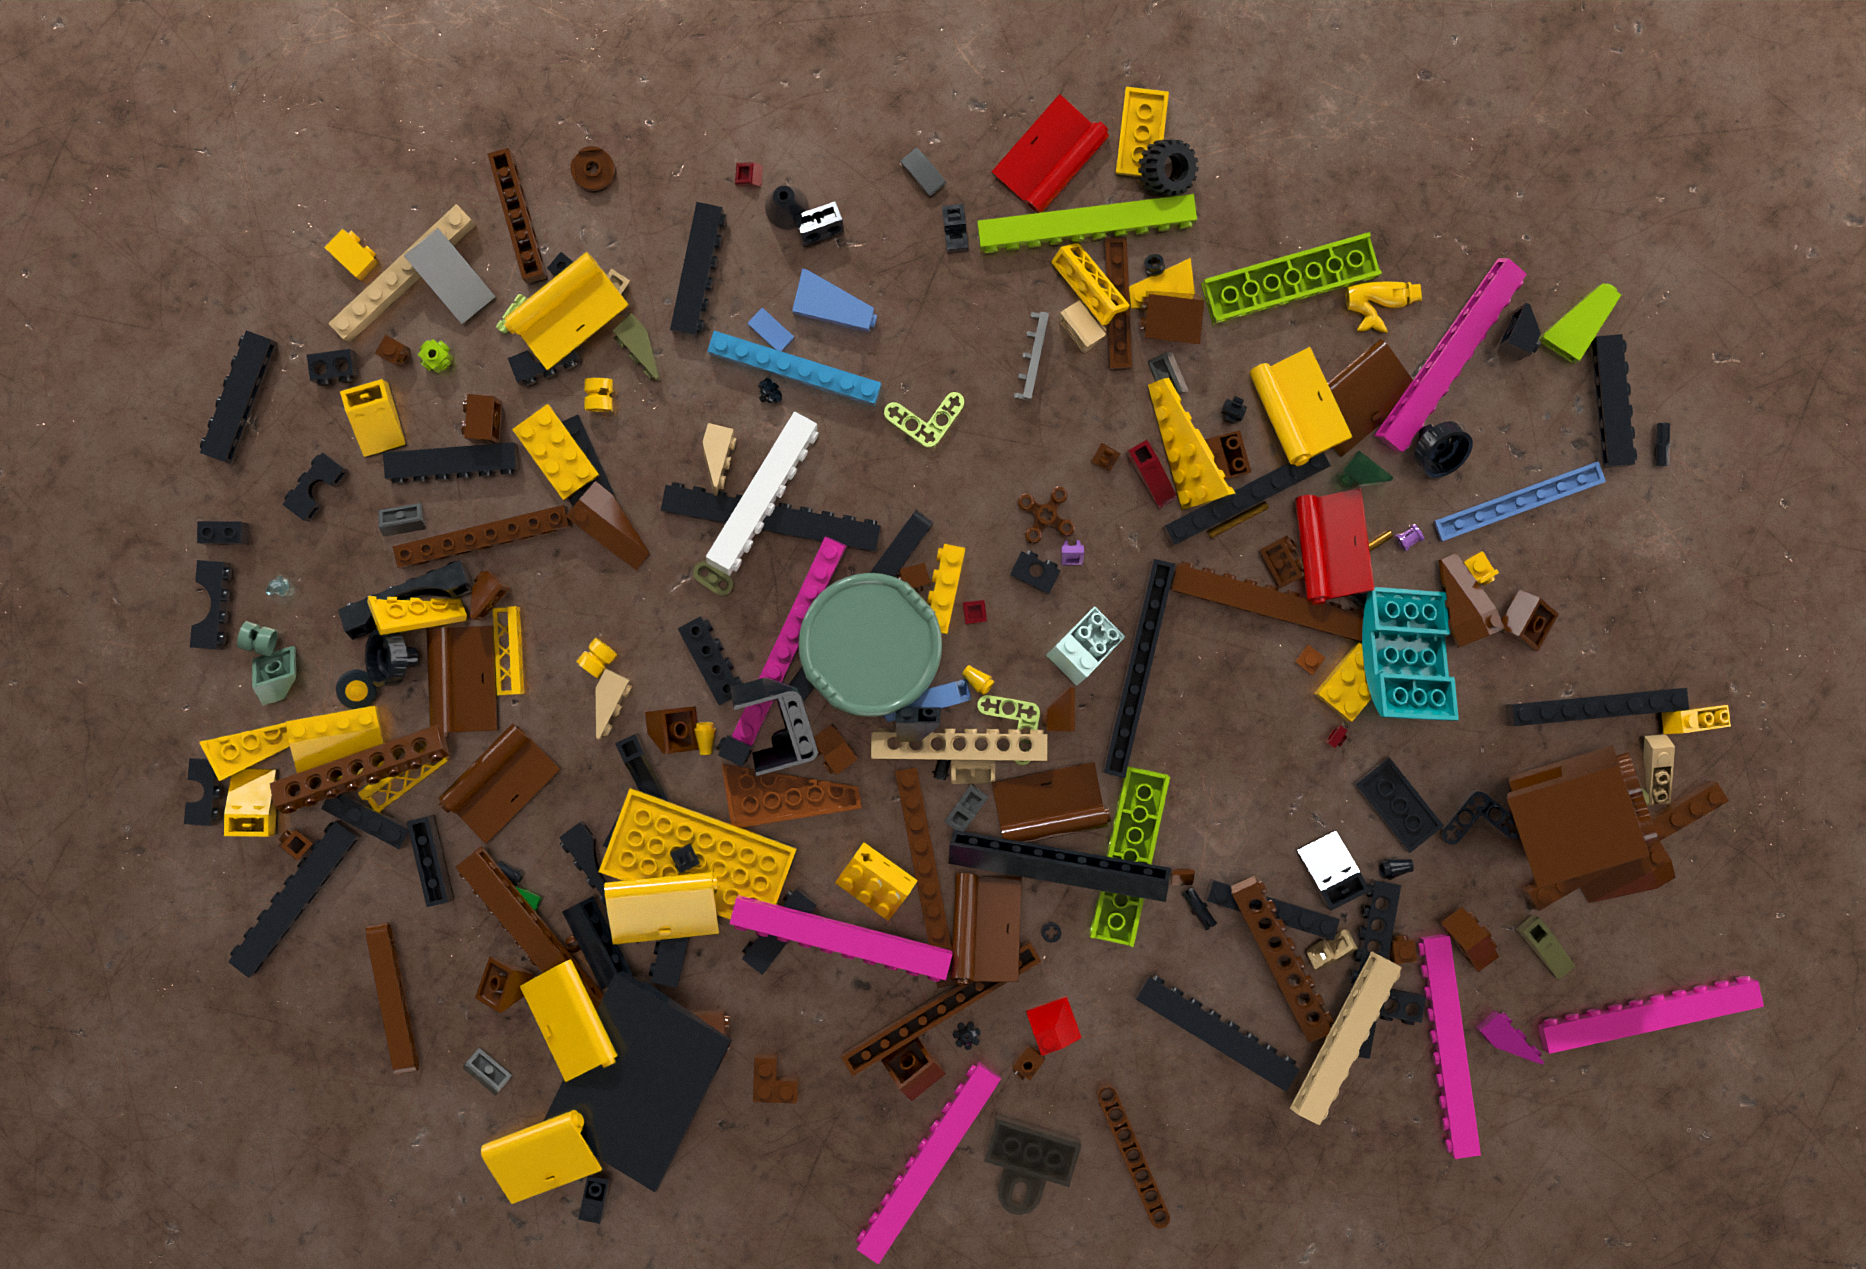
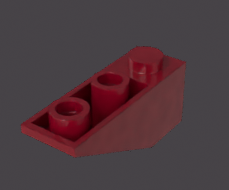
M1148 440L1141 442L1126 452L1159 509L1178 498Z

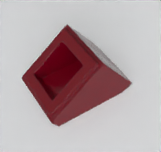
M756 162L736 163L735 185L761 187L763 166Z

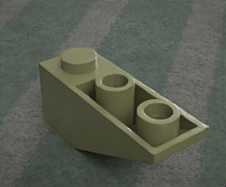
M631 313L612 330L616 334L613 339L622 348L626 345L631 351L628 355L636 364L641 362L644 365L645 369L642 371L650 380L655 378L659 382L661 378L649 332Z
M1532 915L1516 928L1557 980L1561 979L1575 967L1554 934L1540 917Z

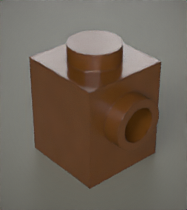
M385 334L375 354L400 368L407 360L410 348Z
M925 562L899 569L900 575H897V578L908 582L917 593L923 591L924 586L931 585Z
M296 829L286 830L278 839L280 841L278 846L297 861L312 845Z
M1408 935L1394 936L1395 939L1391 940L1389 951L1390 961L1395 964L1417 962L1415 940L1408 937Z
M1027 1043L1012 1063V1068L1015 1069L1013 1073L1022 1080L1025 1077L1031 1080L1046 1060L1045 1056H1041L1039 1051Z

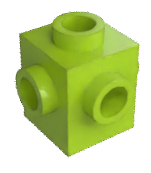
M434 339L428 340L420 347V352L418 353L422 358L420 363L428 371L433 369L439 373L450 365L453 357L448 352L451 349L442 340L439 343ZM436 352V356L430 358Z

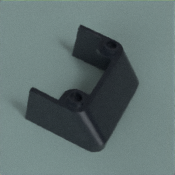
M761 678L731 687L734 710L776 699L786 728L776 731L772 735L771 742L773 747L752 752L756 776L810 762L817 757L816 741L798 688L771 678Z

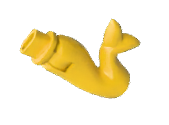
M1379 281L1348 286L1345 290V298L1348 310L1362 313L1365 317L1357 331L1364 332L1373 328L1378 332L1388 333L1382 319L1369 301L1387 308H1400L1412 305L1413 302L1422 301L1420 284L1411 285V282Z

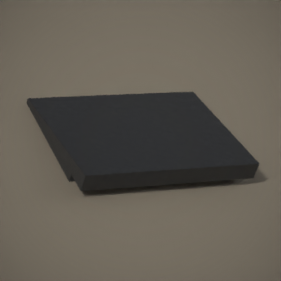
M625 971L614 974L596 1011L618 1055L614 1058L616 1062L605 1068L601 1064L567 1082L563 1079L544 1121L572 1110L577 1111L584 1119V1125L580 1134L593 1155L651 1191L657 1192L721 1065L732 1039L646 981L640 982Z

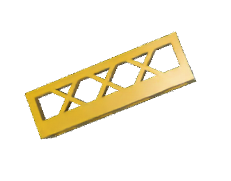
M1078 242L1059 249L1051 263L1102 325L1109 324L1116 313L1126 311L1130 307L1128 302ZM1072 251H1076L1080 257L1075 256ZM1085 267L1088 268V269H1090L1093 273L1088 272V271L1085 269ZM1099 284H1102L1106 289L1101 288ZM1111 299L1117 301L1119 305L1116 306Z
M520 607L493 608L497 695L524 694ZM498 613H508V624L506 627L499 622ZM505 632L509 635V646L507 649L500 644V637ZM506 654L510 656V668L508 671L501 666V659ZM508 675L511 678V690L502 691V681Z
M426 746L421 748L419 753L423 752ZM444 757L436 765H422L421 775L417 779L409 778V770L404 771L405 777L399 775L384 778L379 783L369 784L358 792V795L362 800H367L375 811L381 812L447 763L448 760ZM396 778L404 779L403 789L399 792L391 791L392 781ZM378 791L386 792L385 802L378 806L372 796Z

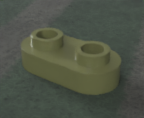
M705 561L699 562L694 567L693 575L695 579L717 595L726 596L732 592L734 588L733 580L724 572L707 564ZM708 569V576L703 577L701 571ZM721 581L727 583L725 589H720L719 583Z

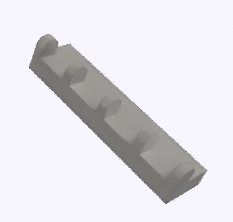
M1031 312V318L1039 319L1036 333L1027 332V337L1035 338L1032 354L1023 353L1022 355L1023 358L1031 359L1028 374L1018 375V379L1026 380L1024 393H1015L1014 398L1031 401L1049 313L1040 312L1039 314Z

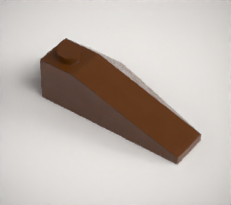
M597 481L592 484L566 515L568 519L635 570L650 554L640 536L629 522L628 517L617 503L614 495Z
M1454 553L1438 560L1442 586L1446 588L1447 594L1445 607L1449 608L1450 614L1448 626L1457 648L1504 629L1505 627L1497 608L1459 555Z
M1658 842L1648 848L1650 856L1620 864L1580 887L1588 903L1657 889L1676 878L1672 860L1662 843Z

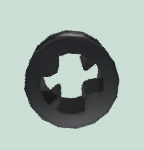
M1159 254L1149 255L1144 261L1148 275L1158 276L1165 270L1163 257Z
M1047 922L1042 926L1041 935L1044 940L1053 943L1060 939L1062 933L1056 923ZM1050 927H1054L1053 929L1057 930V934H1053V938H1048V934L1045 935V932Z

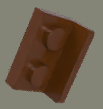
M1287 535L1260 549L1280 588L1304 576L1303 560L1299 558L1296 552L1297 546L1293 539H1289Z

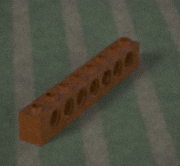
M560 505L392 546L397 568H411L571 529V520L566 517L569 512L568 507Z
M437 725L269 783L274 807L282 814L294 813L297 809L304 806H314L324 799H334L344 792H353L364 785L379 783L384 778L399 776L404 771L419 769L424 764L439 762L444 757L450 756L444 732ZM426 746L425 750L419 753L421 748ZM402 754H405V756L401 760H399V757ZM384 761L383 765L378 767L379 763ZM363 768V771L357 775L358 771Z
M1254 875L1232 885V895L1308 1043L1327 1036L1332 1028V1024H1334V1020L1329 1011L1325 1013L1322 1007L1325 1003L1321 994L1315 993L1313 989L1315 983L1311 975H1306L1303 969L1306 968L1301 956H1296L1294 952L1296 946L1291 937L1287 938L1284 932L1287 929L1281 918L1277 919L1275 912H1277L1276 906L1272 899L1268 901L1265 895L1268 892L1263 881L1258 882ZM1255 899L1261 901V903L1258 905L1250 904V902ZM1264 918L1271 920L1267 924L1260 923V920ZM1273 937H1278L1280 939L1276 943H1272L1269 941ZM1282 956L1289 957L1287 961L1279 960V958ZM1291 975H1298V976H1299V977H1298L1297 979H1295V980L1289 979V976H1291ZM1302 993L1308 994L1306 998L1298 997ZM1310 1012H1317V1013H1318V1014H1317L1316 1016H1314V1017L1308 1016V1014H1309Z

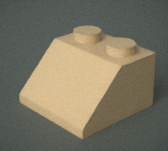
M1079 300L1060 312L1058 321L1085 354L1106 337V328L1099 320L1095 321L1091 316L1093 313Z

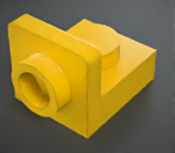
M1483 551L1464 561V564L1476 581L1484 586L1494 581V576L1499 573L1497 569H1493Z

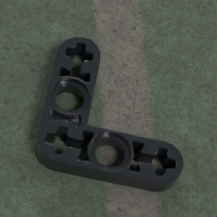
M1482 791L1471 792L1440 831V838L1444 843L1450 845L1457 844L1481 816L1508 838L1515 839L1520 835L1517 826H1515L1516 833H1508L1509 828L1505 824H1502L1501 827L1499 826L1504 820L1508 824H1516L1513 815ZM1475 796H1482L1481 802L1483 804H1477L1473 808V810L1477 811L1475 814L1472 810L1466 808L1467 805L1472 807L1476 801L1473 799ZM1495 808L1501 813L1497 821L1491 820L1489 816L1490 811ZM1464 811L1470 815V820L1466 824H1462L1459 821V815ZM1453 822L1463 828L1462 830L1456 829L1453 833L1456 837L1447 840L1448 834L1446 831H1452L1456 827L1452 825Z

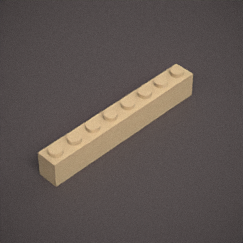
M455 204L328 324L343 340L351 343L421 277L404 257L408 251L437 228L455 246L476 224Z
M1371 951L1290 1107L1296 1114L1318 1125L1326 1119L1329 1112L1328 1109L1332 1101L1337 1098L1342 1082L1347 1079L1351 1064L1358 1058L1359 1049L1362 1043L1367 1040L1373 1022L1378 1019L1383 1003L1388 1000L1390 989L1399 979L1402 967Z

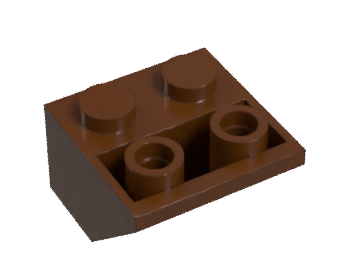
M1240 430L1205 439L1215 457L1214 462L1217 468L1222 470L1226 476L1224 478L1225 481L1251 473Z

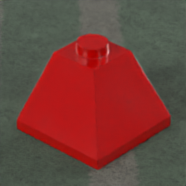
M1067 996L1026 1010L1041 1056L1063 1049L1082 1038Z

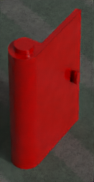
M1059 94L991 173L1034 212L1043 213L1109 137L1107 133L1109 129L1100 121L1098 123H1091Z
M1357 488L1321 497L1302 495L1295 498L1307 600L1312 602L1313 605H1320L1326 603V600L1374 591L1362 489Z

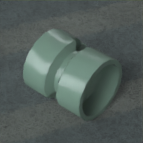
M246 621L239 631L237 647L250 652L255 649V653L269 657L275 648L278 632L265 626L260 629V625Z

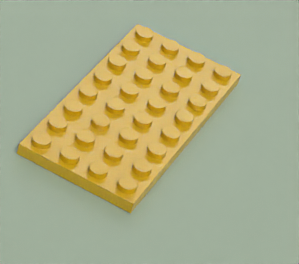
M630 788L599 872L622 881L712 872L713 876H717L718 889L714 890L717 915L731 920L738 895L776 905L797 848ZM691 843L700 864L679 873L670 852Z

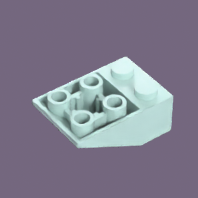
M1094 606L1046 656L1077 686L1090 675L1125 636Z

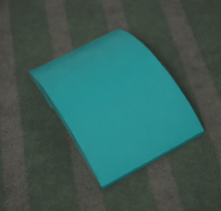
M1375 587L1374 591L1368 592L1362 629L1363 661L1369 691L1381 717L1442 721L1459 720L1455 678L1449 677L1445 636L1450 635V630L1448 626V609L1445 607V600H1447L1446 592Z

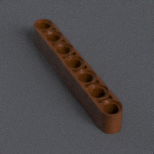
M389 922L368 926L365 930L393 1072L395 1075L415 1072L419 1070V1061L392 928Z
M1103 1083L1098 1086L1096 1091L1099 1103L1152 1225L1158 1229H1163L1170 1223L1168 1210L1115 1088L1109 1083ZM1104 1090H1111L1113 1092L1112 1097L1107 1100L1101 1098V1093ZM1114 1110L1121 1112V1116L1117 1120L1110 1118V1113ZM1121 1131H1129L1130 1136L1128 1139H1119ZM1137 1151L1139 1155L1137 1159L1129 1160L1127 1158L1128 1153ZM1140 1171L1147 1172V1177L1144 1180L1136 1179V1175ZM1148 1192H1155V1199L1151 1201L1145 1199V1195ZM1157 1212L1165 1213V1217L1161 1221L1154 1220V1215Z

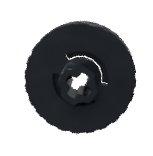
M1446 421L1436 426L1429 424L1423 426L1419 431L1420 440L1415 448L1414 457L1417 464L1428 476L1435 478L1443 477L1457 470L1467 460L1472 451L1473 440L1468 432L1457 422Z
M374 630L369 635L365 647V665L370 680L377 687L399 685L405 677L407 667L417 665V649L406 647L400 632L380 635L378 630Z

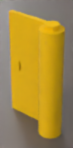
M585 252L507 315L504 325L510 333L520 335L546 370H549L629 306V304L588 252Z
M1311 347L1272 366L1264 363L1250 370L1249 375L1290 464L1301 466L1309 458L1353 438Z
M712 872L605 883V900L613 945L719 934L714 890L718 889L717 876H713Z
M571 959L520 986L565 1082L601 1064L605 1068L616 1062L614 1058L618 1055Z
M572 1110L483 1144L481 1148L482 1158L511 1204L601 1171L602 1167L580 1134L584 1125V1119L580 1113Z

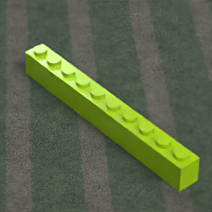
M1194 194L979 220L977 221L980 251L985 250V253H994L999 248L1017 250L1023 245L1035 248L1040 247L1041 243L1050 242V245L1062 244L1063 240L1081 242L1087 237L1099 240L1111 234H1114L1115 237H1123L1128 235V232L1146 234L1152 229L1164 232L1171 230L1170 227L1179 226V229H1187L1196 223L1197 214Z

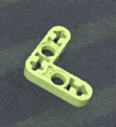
M949 393L928 423L896 402L889 403L885 407L884 415L890 423L926 448H932L938 444L963 409L964 398L960 393ZM957 397L959 398L958 403L960 406L953 407L951 412L955 414L951 416L948 411L942 410V408L945 406L948 409L951 405L949 399ZM897 407L898 414L902 417L904 413L908 414L903 419L902 425L898 424L900 419L897 416L889 417L890 412L888 410L890 408L895 409ZM944 414L948 417V423L945 426H939L936 423L938 415ZM914 419L917 421L918 427L915 431L906 429L905 424L908 420ZM922 425L926 427L923 429V432L928 435L931 432L934 433V442L929 441L926 443V438L921 433L919 438L915 436L920 432Z
M984 695L978 700L977 707L985 715L1018 720L1017 729L1019 730L1025 727L1031 730H1037L1040 709L1034 703L991 695ZM986 698H988L990 703L997 704L996 700H1001L999 714L994 713L995 708H989L988 711H984L981 702H985ZM1007 702H1011L1015 706V711L1011 715H1006L1002 710L1003 705ZM1018 703L1023 704L1021 709H1028L1029 706H1033L1036 715H1032L1031 719H1028L1027 714L1020 713L1021 717H1016ZM1022 739V740L1020 741V742L1025 743V744L1031 743L1030 740H1023V739ZM1026 746L1025 751H1029L1031 748ZM1014 760L1019 765H1026L1030 762Z

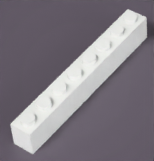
M794 411L706 555L707 564L729 576L733 570H738L742 562L740 558L744 552L748 553L752 547V538L755 533L759 534L764 526V518L766 515L770 516L775 508L773 503L777 497L781 498L786 490L784 485L787 480H792L797 471L795 467L799 461L803 462L808 453L806 449L809 444H814L819 435L817 423Z

